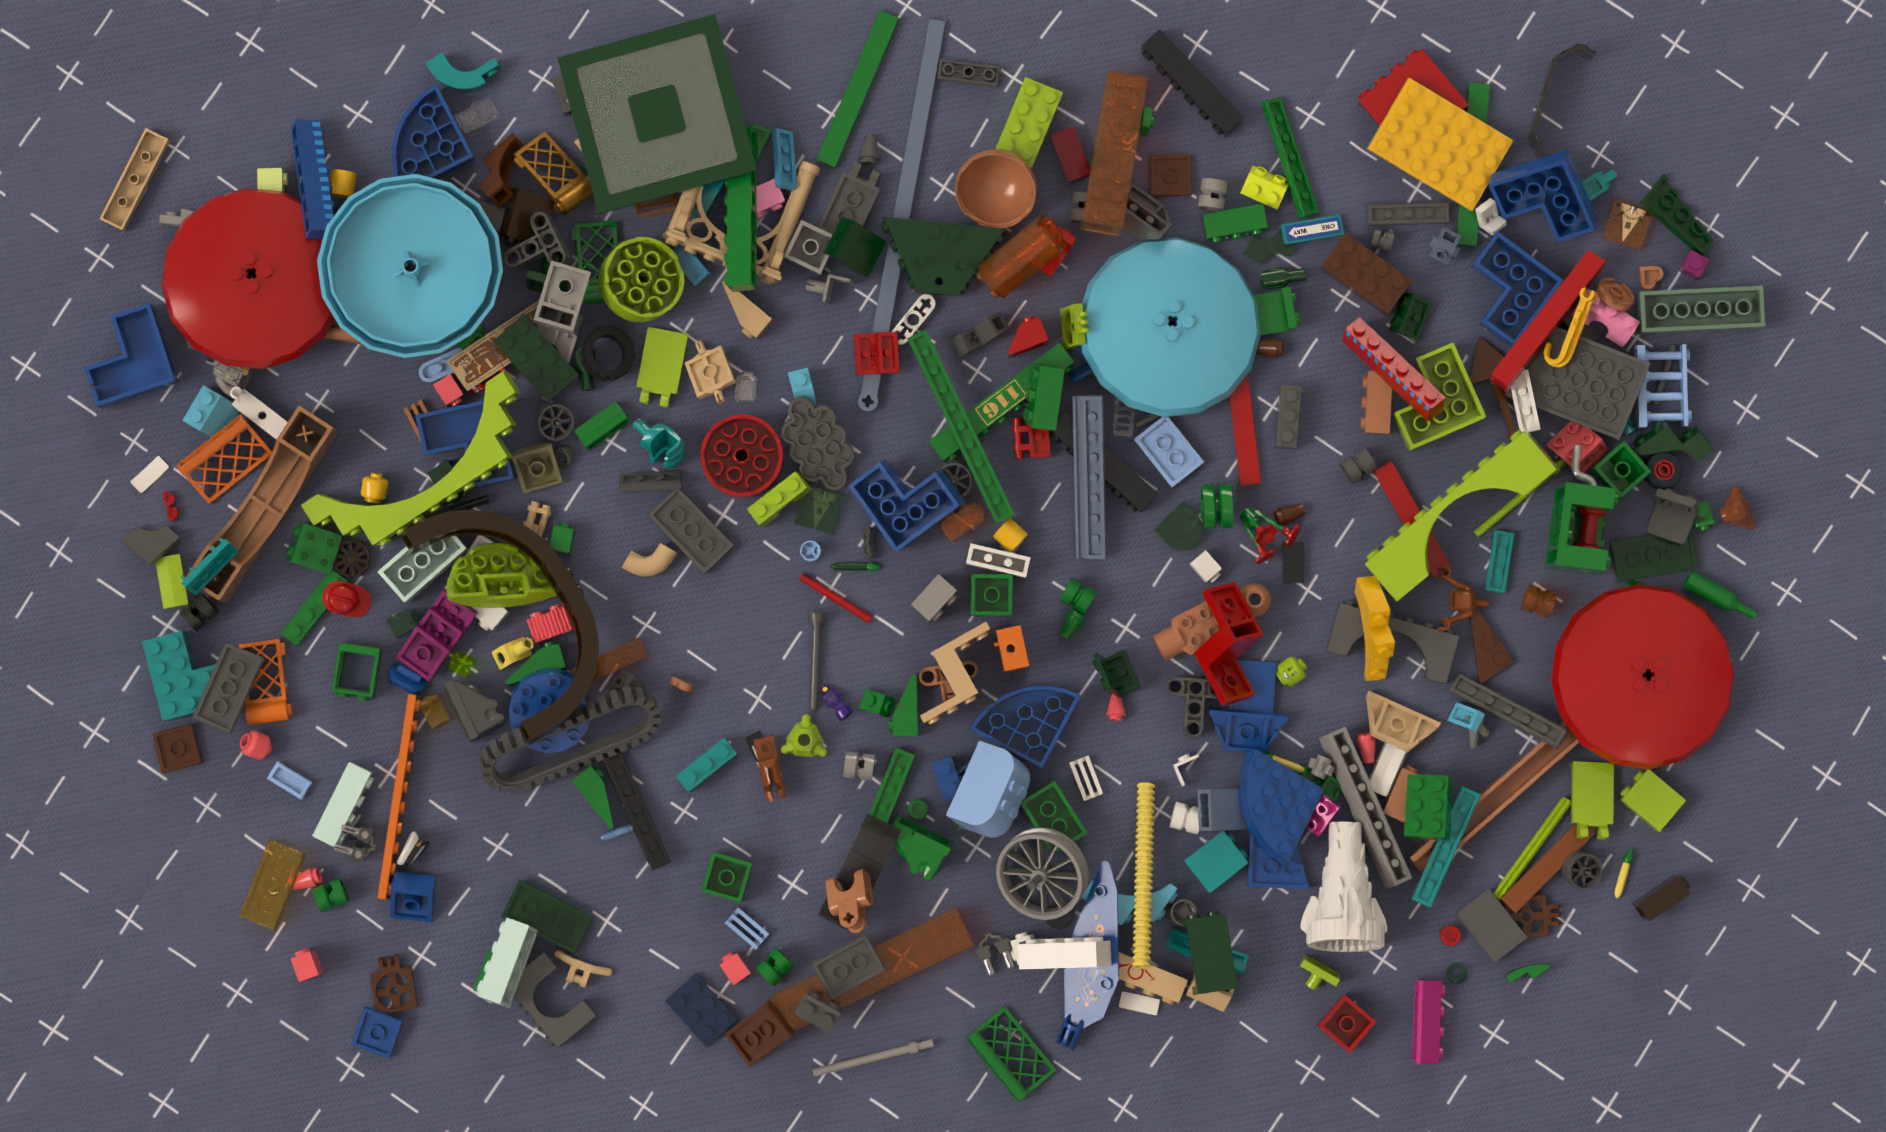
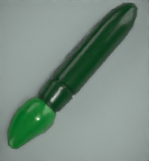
M839 562L832 564L831 568L834 570L877 571L881 568V565L874 562Z

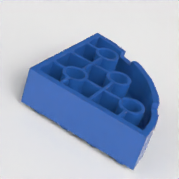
M437 84L424 91L406 110L399 122L392 145L394 177L419 174L440 179L476 160Z
M1031 686L1017 689L991 703L976 718L969 730L1043 768L1081 695L1067 689L1052 686Z
M1256 749L1246 752L1239 776L1241 777L1239 802L1243 818L1251 835L1256 838L1260 847L1269 856L1279 863L1289 862L1325 789Z

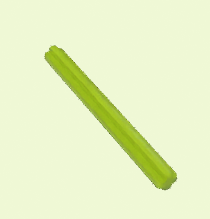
M1562 797L1493 892L1498 900L1514 885L1571 805V801L1568 798Z

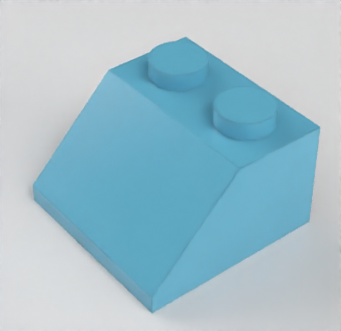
M203 385L182 421L212 437L235 419L240 412L231 405L233 402Z

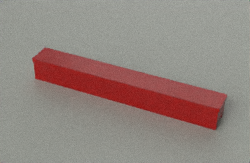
M1590 250L1585 253L1491 373L1492 378L1490 380L1507 393L1579 301L1581 289L1584 287L1588 289L1604 269L1606 260L1601 259Z

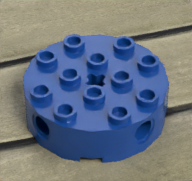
M551 667L536 670L524 676L513 689L509 703V717L512 729L518 728L521 721L542 711L559 699L570 686L574 675L569 671ZM588 692L580 704L582 708L586 707L585 701L590 699ZM590 720L527 746L533 750L545 753L565 751L580 741L588 730Z

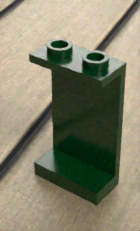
M1219 911L1208 912L1207 917L1201 918L1199 914L1188 915L1187 920L1181 921V923L1186 925L1196 985L1192 987L1193 995L1238 988L1226 914L1220 915Z

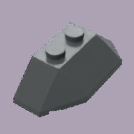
M1106 178L1095 190L1105 215L1138 239H1161L1172 227L1165 205L1133 182Z

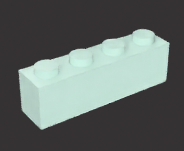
M352 762L348 763L312 835L313 837L333 847H336L335 844H343L347 834L341 831V828H344L342 825L351 826L356 817L354 812L357 807H361L365 799L362 795L366 788L370 789L374 778H372L373 772Z

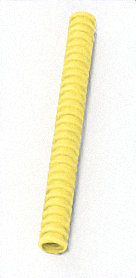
M1149 782L1137 784V788H1139L1137 790L1139 795L1137 801L1139 802L1136 804V807H1138L1136 813H1138V816H1136L1138 820L1136 822V826H1138L1136 828L1138 833L1136 839L1138 841L1135 842V845H1137L1135 848L1137 852L1135 854L1137 858L1135 860V864H1137L1135 867L1137 871L1135 877L1137 879L1134 880V883H1136V886H1134L1136 890L1134 892V896H1136L1134 899L1136 903L1134 905V909H1136L1134 915L1136 917L1133 918L1135 922L1133 924V928H1135L1133 931L1135 935L1133 937V941H1135L1133 943L1135 948L1133 954L1135 956L1132 957V960H1134L1132 966L1142 969L1151 967V963H1149L1151 960L1149 956L1151 954V950H1149L1151 948V944H1149L1151 937L1149 935L1152 933L1150 931V928H1152L1150 924L1152 922V918H1150L1152 915L1150 911L1152 909V905H1150L1152 903V899H1150L1152 893L1150 891L1153 889L1151 886L1153 880H1151V877H1153L1151 873L1153 871V867H1151L1153 864L1151 860L1153 854L1151 852L1154 851V848H1152L1154 845L1152 841L1154 839V835H1152L1154 833V829H1152L1154 826L1152 822L1154 816L1152 814L1155 813V810H1153V807H1155L1153 803L1155 801V797H1153L1155 795L1153 790L1155 785Z

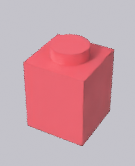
M451 374L433 384L447 407H455L463 402L462 398L465 395Z
M730 952L721 958L723 963L720 964V967L733 985L751 973L738 953L733 955Z

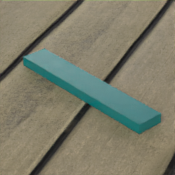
M1461 786L1451 809L1450 841L1437 840L1411 900L1431 908L1481 794Z

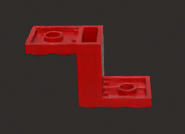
M1236 582L1207 588L1202 592V595L1220 629L1198 648L1194 654L1222 706L1251 699L1256 694L1237 659L1264 634Z

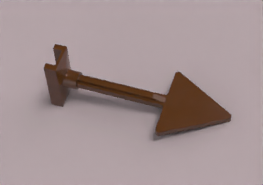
M1481 337L1478 339L1470 378L1472 385L1490 380L1492 378L1491 373L1504 358ZM1490 380L1509 432V442H1511L1510 436L1518 430L1503 389Z

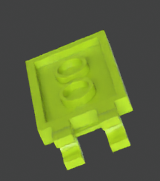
M648 327L636 386L642 389L640 403L648 404L650 393L661 395L660 407H669L671 394L677 395L688 334Z
M1573 761L1571 762V823L1577 824V838L1585 839L1588 837V826L1597 827V839L1605 840L1609 838L1607 825H1613L1614 764Z

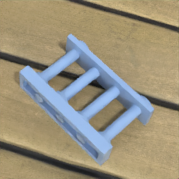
M1682 344L1679 346V351L1649 352L1645 350V345H1636L1634 347L1635 358L1649 362V360H1679L1680 372H1649L1648 370L1635 402L1637 429L1646 428L1650 421L1664 420L1681 421V428L1688 427V423H1691L1692 420L1691 410H1688L1687 361H1690V350L1686 349V344ZM1652 380H1680V392L1650 393L1646 391V383ZM1680 400L1681 413H1650V411H1647V403H1650V401Z

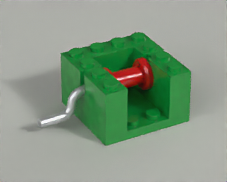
M1574 445L1571 463L1572 473L1578 480L1586 482L1588 485L1565 482L1555 487L1545 569L1596 575L1610 567L1611 556L1608 555V550H1603L1604 538H1601L1602 530L1606 529L1607 518H1604L1605 512L1617 506L1618 494L1615 493L1616 488L1597 486L1592 476L1580 471L1582 446Z

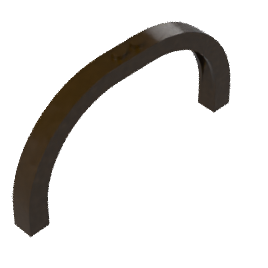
M458 510L438 514L405 529L401 536L411 554L452 536L482 535L496 538L516 547L532 559L545 575L573 623L578 643L577 667L570 686L562 696L547 708L521 721L518 729L528 745L558 729L574 714L585 698L596 673L599 655L598 632L593 614L583 596L581 586L573 580V574L569 567H565L553 548L536 532L500 514L478 510Z

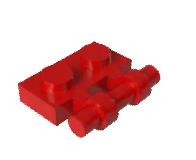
M1013 418L1012 433H1014L1015 441L1013 452H1015L1016 460L1024 459L1023 451H1030V459L1051 457L1049 430L1031 428L1028 425L1022 426L1021 418ZM1023 432H1028L1029 444H1023Z

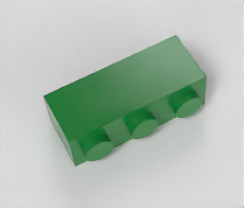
M1263 203L1202 215L1206 241L1211 240L1212 243L1224 241L1223 238L1231 237L1232 240L1244 237L1243 234L1251 233L1252 236L1264 234L1263 230L1268 228Z

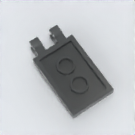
M854 161L849 174L842 173L818 228L833 234L842 217L864 226L880 192V189L875 186L881 173L873 170L869 180L862 178L858 175L863 165Z

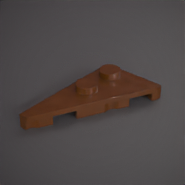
M1476 607L1470 620L1478 682L1482 684L1513 663V660Z

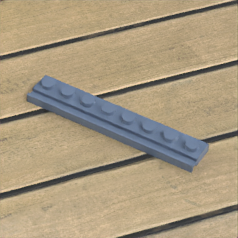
M1073 395L1076 559H1106L1103 395Z

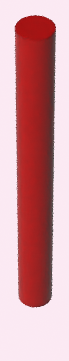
M803 573L799 578L801 582L865 622L869 623L873 617Z

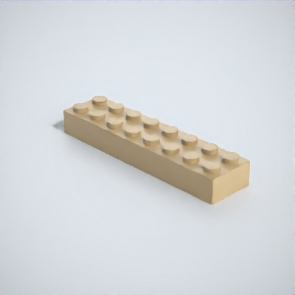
M145 128L100 220L125 232L170 143L169 139Z

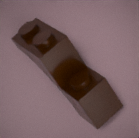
M513 133L482 159L492 173L480 182L478 186L498 208L514 196L510 189L509 177L515 163L513 161L515 159L514 153L524 147Z

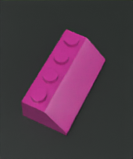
M1415 979L1412 1062L1415 1064H1439V1059L1443 1058V1047H1440V1039H1443L1444 1027L1440 1026V1018H1444V1005H1441V997H1445V985H1442L1441 980Z

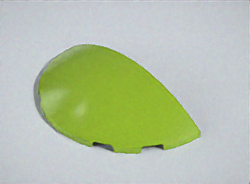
M505 543L480 545L472 548L464 557L460 556L452 566L446 586L449 601L478 608L515 607L557 596L545 575L533 560L516 547Z

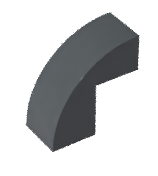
M1001 312L985 318L973 328L958 334L950 341L961 358L1001 336L1010 328Z

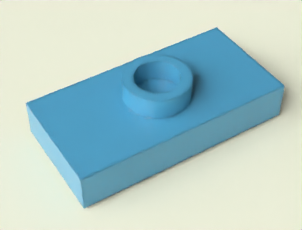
M679 245L674 250V253L679 258L678 261L684 275L695 287L710 275V272L694 254L685 251V247Z

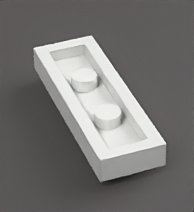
M1527 369L1522 372L1511 386V392L1519 429L1522 432L1527 429L1530 433L1539 431L1541 428Z

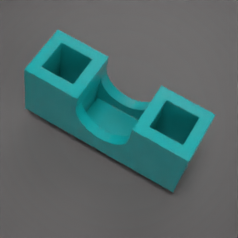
M723 738L676 775L684 788L691 792L716 770L738 755V753L727 739Z

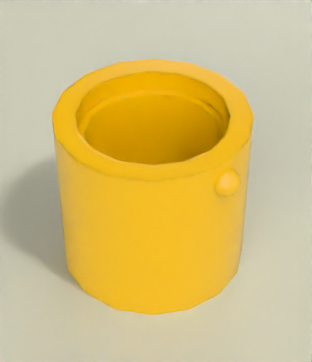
M331 169L329 179L332 186L331 195L348 198L355 194L357 173Z
M1009 518L992 537L1008 552L1012 553L1028 533L1014 520Z

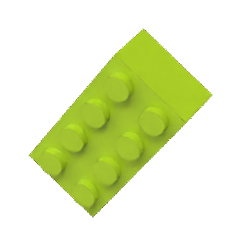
M1025 77L996 149L1015 153L1032 170L1062 99L1063 92Z

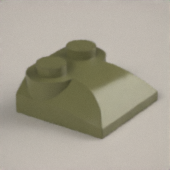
M538 443L520 448L512 453V459L523 493L563 482L551 443Z

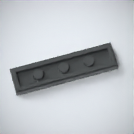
M1449 202L1367 205L1368 226L1450 223Z

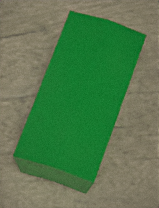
M615 401L574 431L587 450L590 451L631 421Z

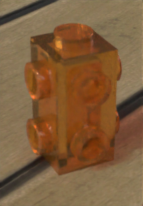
M967 502L958 508L960 512L954 516L950 514L941 520L943 523L940 524V527L950 543L985 521L983 516L986 513L980 504L976 506L975 503L969 504Z

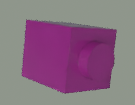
M1691 250L1687 253L1678 271L1697 280L1702 275L1709 259Z

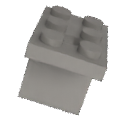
M551 260L533 320L538 324L537 329L552 345L557 347L561 356L570 364L584 319L580 314L591 272ZM563 281L571 283V289L568 292L560 290V284Z

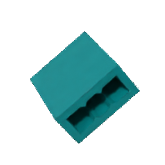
M1221 830L1183 860L1208 893L1214 891L1248 864L1246 859L1249 856L1242 847L1237 849L1234 845L1236 840L1229 831L1225 833Z

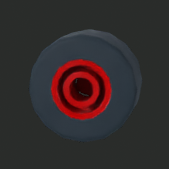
M1669 452L1654 454L1645 462V465L1651 470L1645 477V480L1655 489L1664 490L1665 488L1673 487L1682 476V466L1679 459Z

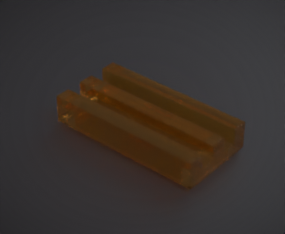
M671 194L672 198L641 205L640 203L635 204L638 218L675 211L677 207L675 194ZM673 203L671 207L641 213V209Z

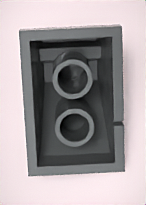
M451 680L444 684L443 689L451 706H453L456 717L469 743L477 740L478 737L505 721L504 714L496 712L499 706L498 701L485 697L484 692L476 686L467 682L461 683L457 680Z

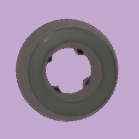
M865 135L859 156L860 164L864 166L877 165V161H879L877 136Z

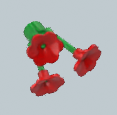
M1251 507L1245 509L1239 517L1243 522L1242 526L1247 530L1257 546V551L1260 554L1254 561L1257 565L1269 560L1277 553L1276 549L1267 551L1264 547L1267 543L1273 542L1274 536L1278 532L1277 529L1287 536L1285 545L1288 547L1296 540L1301 530V526L1298 524L1292 530L1286 526L1283 527L1263 515L1259 510L1254 511ZM1260 518L1269 523V525L1265 528L1260 526ZM1254 528L1257 529V530H1256L1257 533H1258L1257 536H1255V534L1253 533L1252 529H1254Z

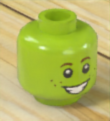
M1290 656L1277 665L1278 671L1276 675L1284 686L1293 687L1306 678L1305 669H1307V666L1301 658L1297 660L1294 656Z

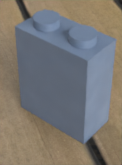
M1240 788L1197 790L1199 831L1248 829L1239 802Z

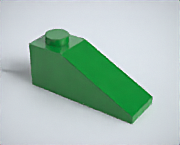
M555 641L543 644L544 648L539 649L506 680V685L510 686L519 683L524 676L536 670H543V668L566 669L567 664L561 644H555Z
M912 674L893 714V720H889V732H893V737L918 736L917 674Z
M589 766L572 780V783L607 826L613 829L615 824L606 783L603 780L605 775L598 766L596 768Z

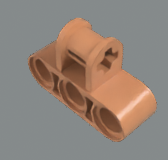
M972 661L961 662L963 666L967 664L972 665L975 672L969 677L970 679L976 677L978 673L977 665ZM940 666L924 668L919 674L920 682L925 686L940 685L943 703L956 696L955 694L947 695L954 692L947 679L943 677ZM926 671L934 674V680L930 683H926L922 679V675Z

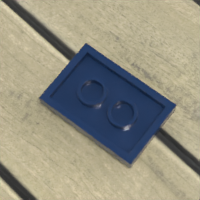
M696 973L665 1001L706 1047L737 1020L733 1013Z

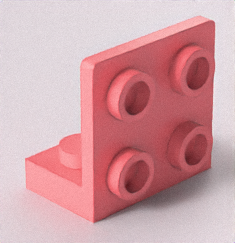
M1571 421L1547 443V447L1565 461L1570 468L1574 445L1582 446L1579 466L1582 473H1586L1608 451L1601 437L1591 429Z

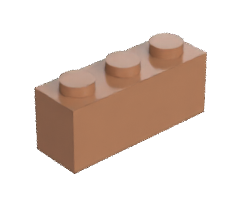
M1368 371L1362 379V388H1366L1365 396L1361 398V408L1365 410L1364 417L1360 418V429H1363V434L1389 435L1392 388L1376 372Z

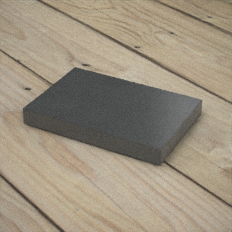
M1487 889L1457 913L1458 917L1494 963L1528 938L1490 889Z
M866 934L812 963L831 1000L886 970Z

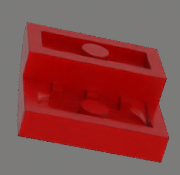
M897 332L853 335L856 375L899 373Z

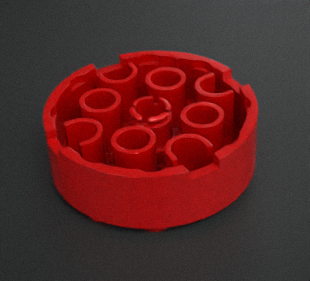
M738 414L727 417L711 427L703 440L700 458L706 477L716 489L728 496L750 498L765 492L776 482L783 467L784 454L780 439L769 424L755 416ZM742 450L746 451L748 458L745 461H738L736 459L737 453Z

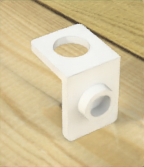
M1186 754L1178 758V763L1172 765L1182 787L1185 786V783L1177 766L1200 757L1199 754L1192 757Z

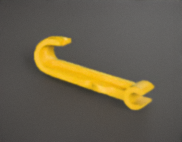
M1585 287L1581 289L1579 294L1580 301L1558 358H1551L1553 345L1550 342H1546L1543 354L1549 365L1557 368L1564 367L1572 359L1592 303L1598 298L1596 291L1592 290L1590 296L1587 297L1589 289Z

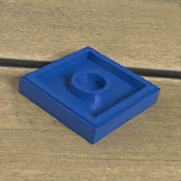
M364 1006L351 1045L390 1059L404 1019Z

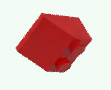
M1030 316L1023 319L1008 350L1009 358L1048 344V338L1040 317Z

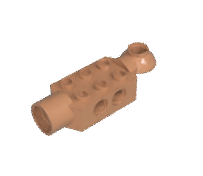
M1250 583L1241 588L1240 592L1254 617L1263 615L1269 609L1271 596L1265 586L1259 583ZM1251 594H1257L1260 597L1258 605L1250 603L1249 597ZM1205 601L1172 618L1170 627L1154 634L1152 637L1163 659L1167 661L1183 652L1189 656L1194 654L1198 648L1220 629V626Z

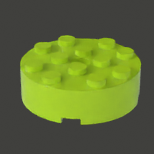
M635 237L620 243L606 256L599 271V289L603 300L616 315L628 321L643 323L660 318L678 302L683 291L684 272L679 264V258L670 247L653 238ZM639 276L644 278L645 283H641Z

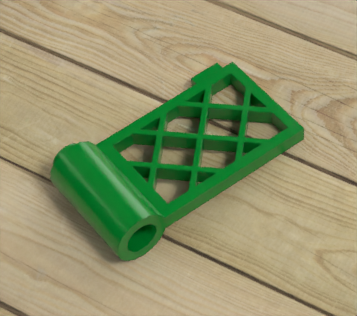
M617 222L575 224L576 228H572V241H577L578 268L586 270L590 266L597 272L589 280L582 304L605 303L599 289L598 277L600 270L596 269L591 263L598 255L602 259L606 258L601 252L607 245L613 249L618 246ZM604 227L613 228V234L608 240L599 234ZM589 228L594 234L588 241H585L581 237L580 229ZM596 236L605 241L598 251L590 245ZM587 246L595 252L589 261L582 257V252Z

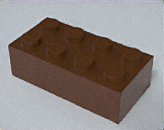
M1346 233L1320 267V270L1385 316L1389 314L1412 281Z

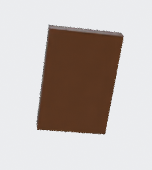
M769 1000L730 1029L725 1035L750 1067L795 1032Z

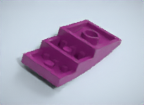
M445 588L433 606L429 608L420 624L415 627L396 658L429 682L460 641L478 612L470 606L449 601L447 589Z

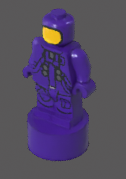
M822 685L821 690L825 694L823 699L826 707L832 706L836 712L835 715L840 721L850 716L853 711L849 705H845L840 699L841 696L843 697V694L835 688L830 690L828 685Z

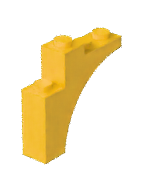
M1375 576L1359 577L1356 579L1355 595L1361 613L1365 640L1364 677L1366 681L1386 679L1389 657H1393L1395 640L1388 625L1391 610L1379 580Z

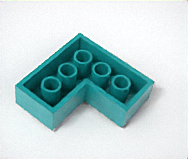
M179 631L142 641L162 721H170L193 715L216 664L199 669L195 668L186 631Z

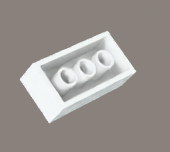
M1103 937L1025 940V944H1018L1019 969L1100 967L1111 965L1110 940L1103 941Z

